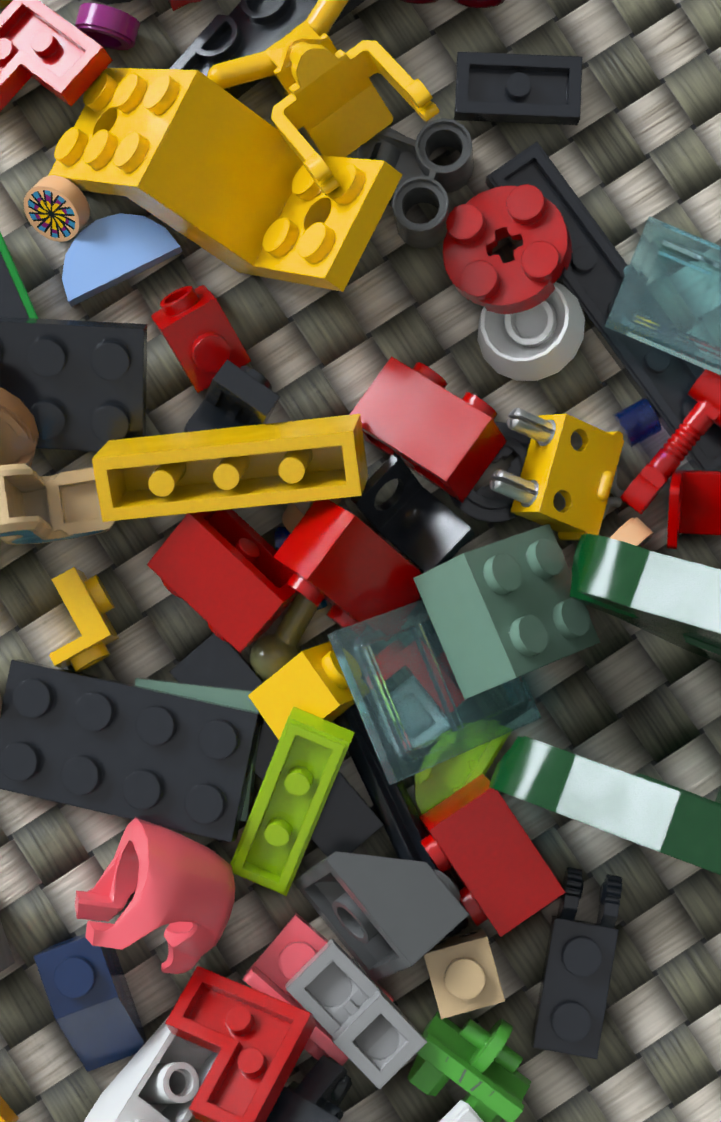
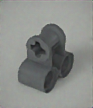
M446 118L433 120L425 125L417 135L416 140L386 127L361 145L357 150L355 158L386 161L403 174L388 203V206H391L393 209L398 234L406 244L413 248L428 249L435 247L444 241L447 233L446 221L450 213L447 193L457 191L465 186L473 173L474 159L470 133L464 125L453 119ZM440 147H453L461 153L459 159L452 165L440 166L429 160L432 152ZM419 203H429L438 209L435 218L423 224L411 222L406 218V213L412 206Z

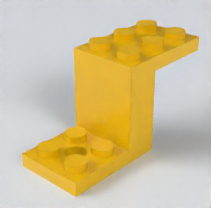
M106 68L85 91L83 96L85 106L74 127L67 130L57 143L54 152L56 161L48 176L56 175L66 178L82 191L126 196L239 273L344 292L403 174L382 160L320 155L330 168L331 175L335 177L340 185L326 196L310 176L300 158L285 142L278 129L199 70Z

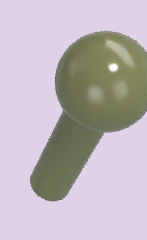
M300 594L292 601L276 632L261 637L251 649L250 666L263 682L299 654L297 644L318 608Z

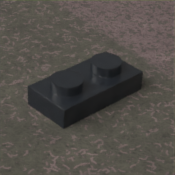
M457 52L454 120L578 125L581 114L582 57Z

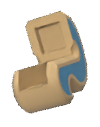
M26 464L0 465V539L6 544H40L76 539L107 532L115 523V521L102 522L93 467L60 472L51 476H39Z

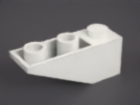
M165 1020L102 1092L84 1122H188L193 1115L188 1108L218 1054L172 1034L166 1026Z

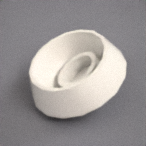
M555 282L553 284L555 290L545 301L523 312L498 314L487 311L483 307L479 318L477 340L483 358L498 374L516 381H538L558 373L574 359L584 339L585 317L578 299L564 285Z

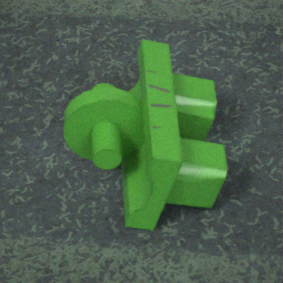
M438 1011L426 1025L423 1036L427 1043L416 1053L417 1056L407 1077L410 1083L426 1095L435 1097L448 1080L451 1079L468 1092L462 1101L468 1103L484 1122H500L502 1119L507 1122H514L523 1112L525 1105L522 1104V1101L531 1084L528 1078L516 1070L521 1064L523 1057L505 1045L513 1030L512 1025L504 1019H500L487 1031L470 1018L461 1029L448 1018L441 1019Z

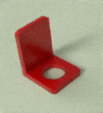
M676 469L672 473L669 491L667 549H677L679 533L721 535L720 471Z

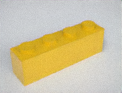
M360 414L108 440L92 458L102 522L362 496L368 479Z

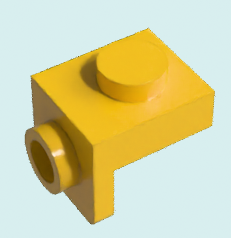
M73 567L51 580L82 636L50 653L49 657L55 667L66 668L72 664L74 670L80 672L108 657L110 653L106 645L119 639L106 615V612L115 607L103 583L97 575L87 579L84 572Z

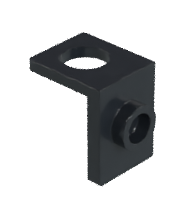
M395 453L367 480L362 496L351 497V501L376 531L424 573L451 560L474 536L472 528L426 490L404 461ZM398 479V485L394 494L383 504L375 506V498L379 490L387 482Z

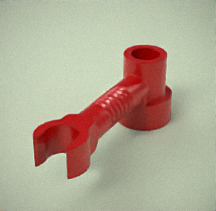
M712 364L705 369L688 392V395L697 401L696 405L684 418L683 423L679 425L675 433L671 435V438L667 440V443H664L663 448H660L653 459L643 468L620 497L622 501L640 515L652 503L672 476V473L680 466L681 461H684L685 456L689 454L688 452L692 451V447L696 446V442L700 441V437L704 436L712 424L715 423L721 428V371Z

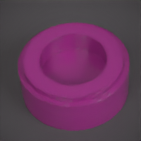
M83 3L79 7L75 27L103 47L129 50L135 46L140 22L132 15L114 7L97 3Z

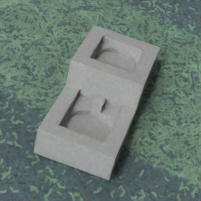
M333 938L285 984L286 990L308 1012L312 1013L314 1019L332 1036L333 1043L379 1090L427 1043L425 1037Z

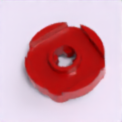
M532 185L500 186L483 191L468 200L466 204L455 207L449 213L446 221L447 233L443 241V261L446 272L463 297L468 301L470 299L473 303L484 306L487 311L498 314H513L526 311L541 304L555 290L553 284L560 278L564 267L567 271L571 261V236L556 205L543 196L537 187ZM511 237L512 240H523V245L514 249V260L504 263L499 255H491L493 248L503 238Z

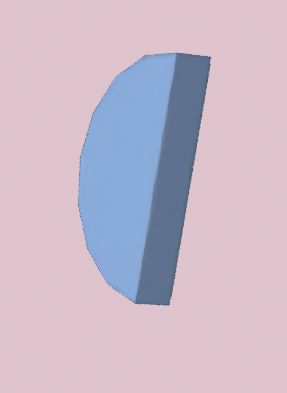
M119 213L97 219L77 234L65 254L62 282L68 303L72 307L181 253L182 249L164 226L146 216Z

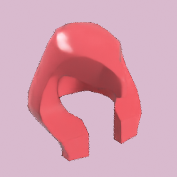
M135 817L127 825L114 859L95 887L87 892L76 890L77 919L96 920L87 921L85 938L92 946L120 950L127 948L157 928L169 924L164 932L169 952L167 960L161 963V970L163 973L170 974L185 973L191 970L204 954L216 946L229 921L235 899V882L232 866L210 848L163 826ZM135 892L132 901L120 915L115 924L96 922H109L115 915H117L124 908L130 896Z

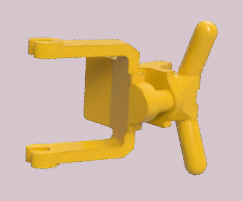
M318 0L303 23L265 51L215 64L209 69L207 74L209 79L223 89L276 75L286 91L284 92L286 97L273 106L271 120L285 142L300 158L310 176L326 196L340 185L335 177L331 175L332 172L324 160L298 130L302 127L305 129L321 155L347 157L393 122V116L369 79L373 74L380 73L425 122L440 112L436 104L431 101L433 97L419 79L413 80L377 41L362 40L346 53L341 49L339 51L336 49L327 33L349 0Z

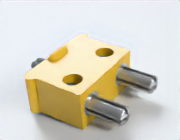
M520 408L513 409L508 417L513 418L512 420H507L508 428L531 438L521 476L518 477L498 469L491 476V478L497 481H490V488L495 492L514 499L510 512L540 525L550 524L552 530L558 532V537L561 540H580L582 534L598 535L602 520L605 518L608 509L611 506L618 508L622 504L620 497L624 491L618 488L616 480L617 465L624 443L623 434L620 431L605 432L568 414L536 416Z

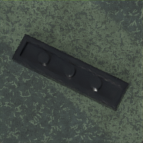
M214 633L169 671L179 683L254 691L264 683L229 642L221 640ZM263 717L260 726L255 773L262 781L279 742ZM339 771L311 839L326 857L335 851L352 853L381 828L384 823Z

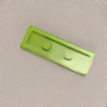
M293 707L230 863L233 874L287 896L355 732Z

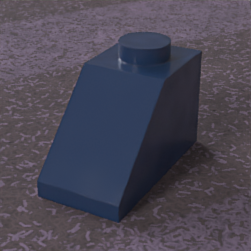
M85 933L47 947L33 957L55 1020L86 1071L89 1072L135 1055L147 1042V1038L116 950L92 946L85 938Z

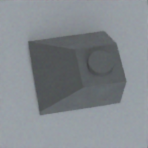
M335 851L293 881L374 982L412 967L469 915L459 903L461 895L456 885L443 872L433 870L427 862Z

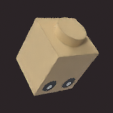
M483 928L443 939L424 955L441 1019L505 1002L489 940Z

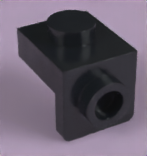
M226 360L212 379L205 399L187 422L184 432L266 424L280 396L272 391L270 382L261 373L248 366H241L239 368L229 360Z

